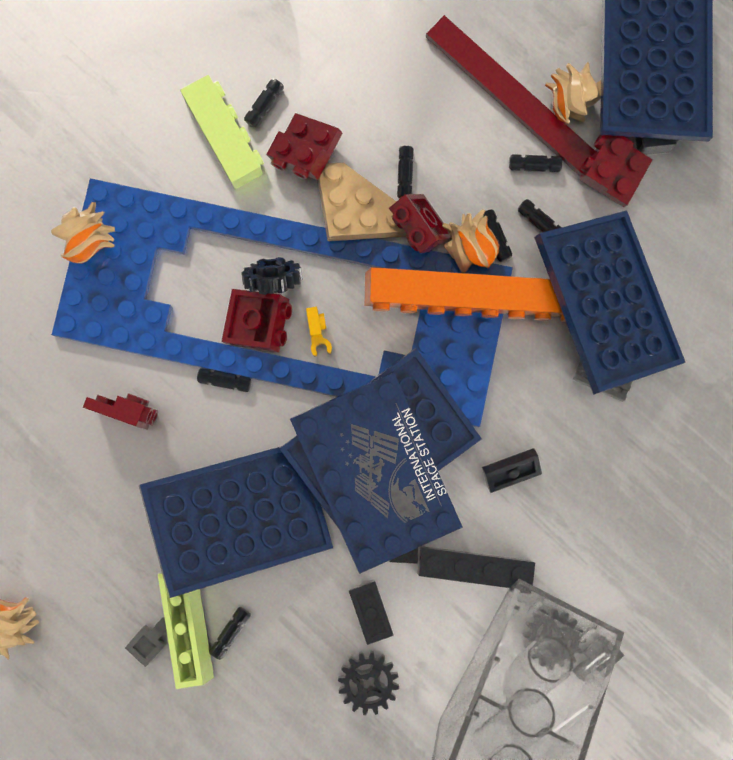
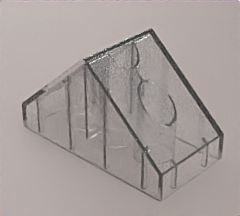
M518 579L507 591L439 720L432 760H585L624 632Z

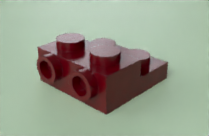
M295 113L285 133L278 131L266 155L272 160L271 165L281 171H285L287 168L302 179L311 177L318 180L343 133L337 127Z
M599 135L593 145L596 148L592 156L589 155L581 166L583 173L579 180L622 207L628 206L653 159L633 147L634 142L625 136Z
M405 194L389 207L393 214L392 220L400 229H404L408 235L407 241L415 251L420 253L430 252L437 245H443L452 240L449 232L442 227L443 221L424 194Z
M232 289L221 342L279 353L280 346H284L287 341V333L284 330L285 321L290 319L292 315L290 299L281 294L269 293L263 295L256 291Z
M129 393L126 398L117 396L116 401L97 394L96 399L86 397L83 408L146 430H148L149 425H154L158 415V410L148 407L150 401Z

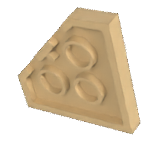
M345 163L326 164L317 181L328 241L407 236L404 229H400L392 220L393 214L389 207L397 201Z

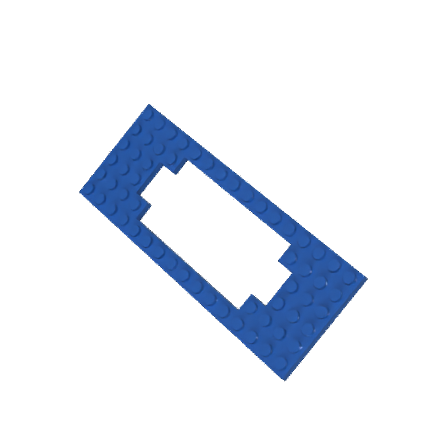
M90 178L82 211L88 209L92 202L96 203L95 213L104 212L101 217L103 219L102 223L115 227V232L108 233L114 238L113 242L109 241L114 244V247L100 249L92 258L84 263L69 261L51 335L339 397L367 384L376 376L166 332L172 306L146 300L158 249L185 255L190 229L373 268L450 273L462 272L455 259L447 253L433 250L420 253L409 245L376 238L328 241L326 228ZM492 263L487 269L486 267L471 264L464 273L511 276L513 267ZM420 309L412 350L417 348L472 426L480 427L503 314H498V317L485 318L482 317V313L472 312L471 316H456L455 311H445V314L432 315L428 314V310ZM384 350L379 374L405 355Z

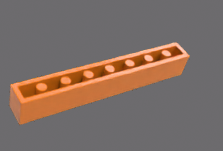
M373 267L365 272L364 306H373V311H390L391 307L400 308L402 313H416L417 309L428 310V314L432 315L445 314V311H455L456 316H471L472 312L482 313V317L495 318L498 317V314H508L509 319H524L525 315L534 316V320L548 321L551 320V317H560L561 322H566L550 279Z

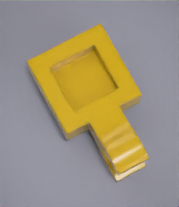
M317 306L306 308L313 356H317L316 349L319 345H325L328 354H331V343L323 338L321 331L326 329L324 313L319 314Z

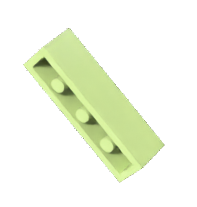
M207 75L182 88L180 91L234 189L236 190L263 175L261 165L264 162L257 149L251 151L248 145L251 139L245 128H238L235 122L238 116L232 105H225L222 99L225 93L219 82L213 83L210 76Z
M159 573L158 580L175 687L180 689L204 685L214 678L209 653L210 649L200 589L168 598L163 575Z

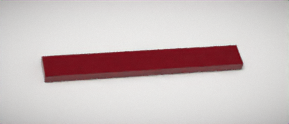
M444 15L426 33V38L553 153L562 157V161L581 176L583 173L581 170L583 162L589 155L592 156L595 150L569 126L560 121L549 108Z

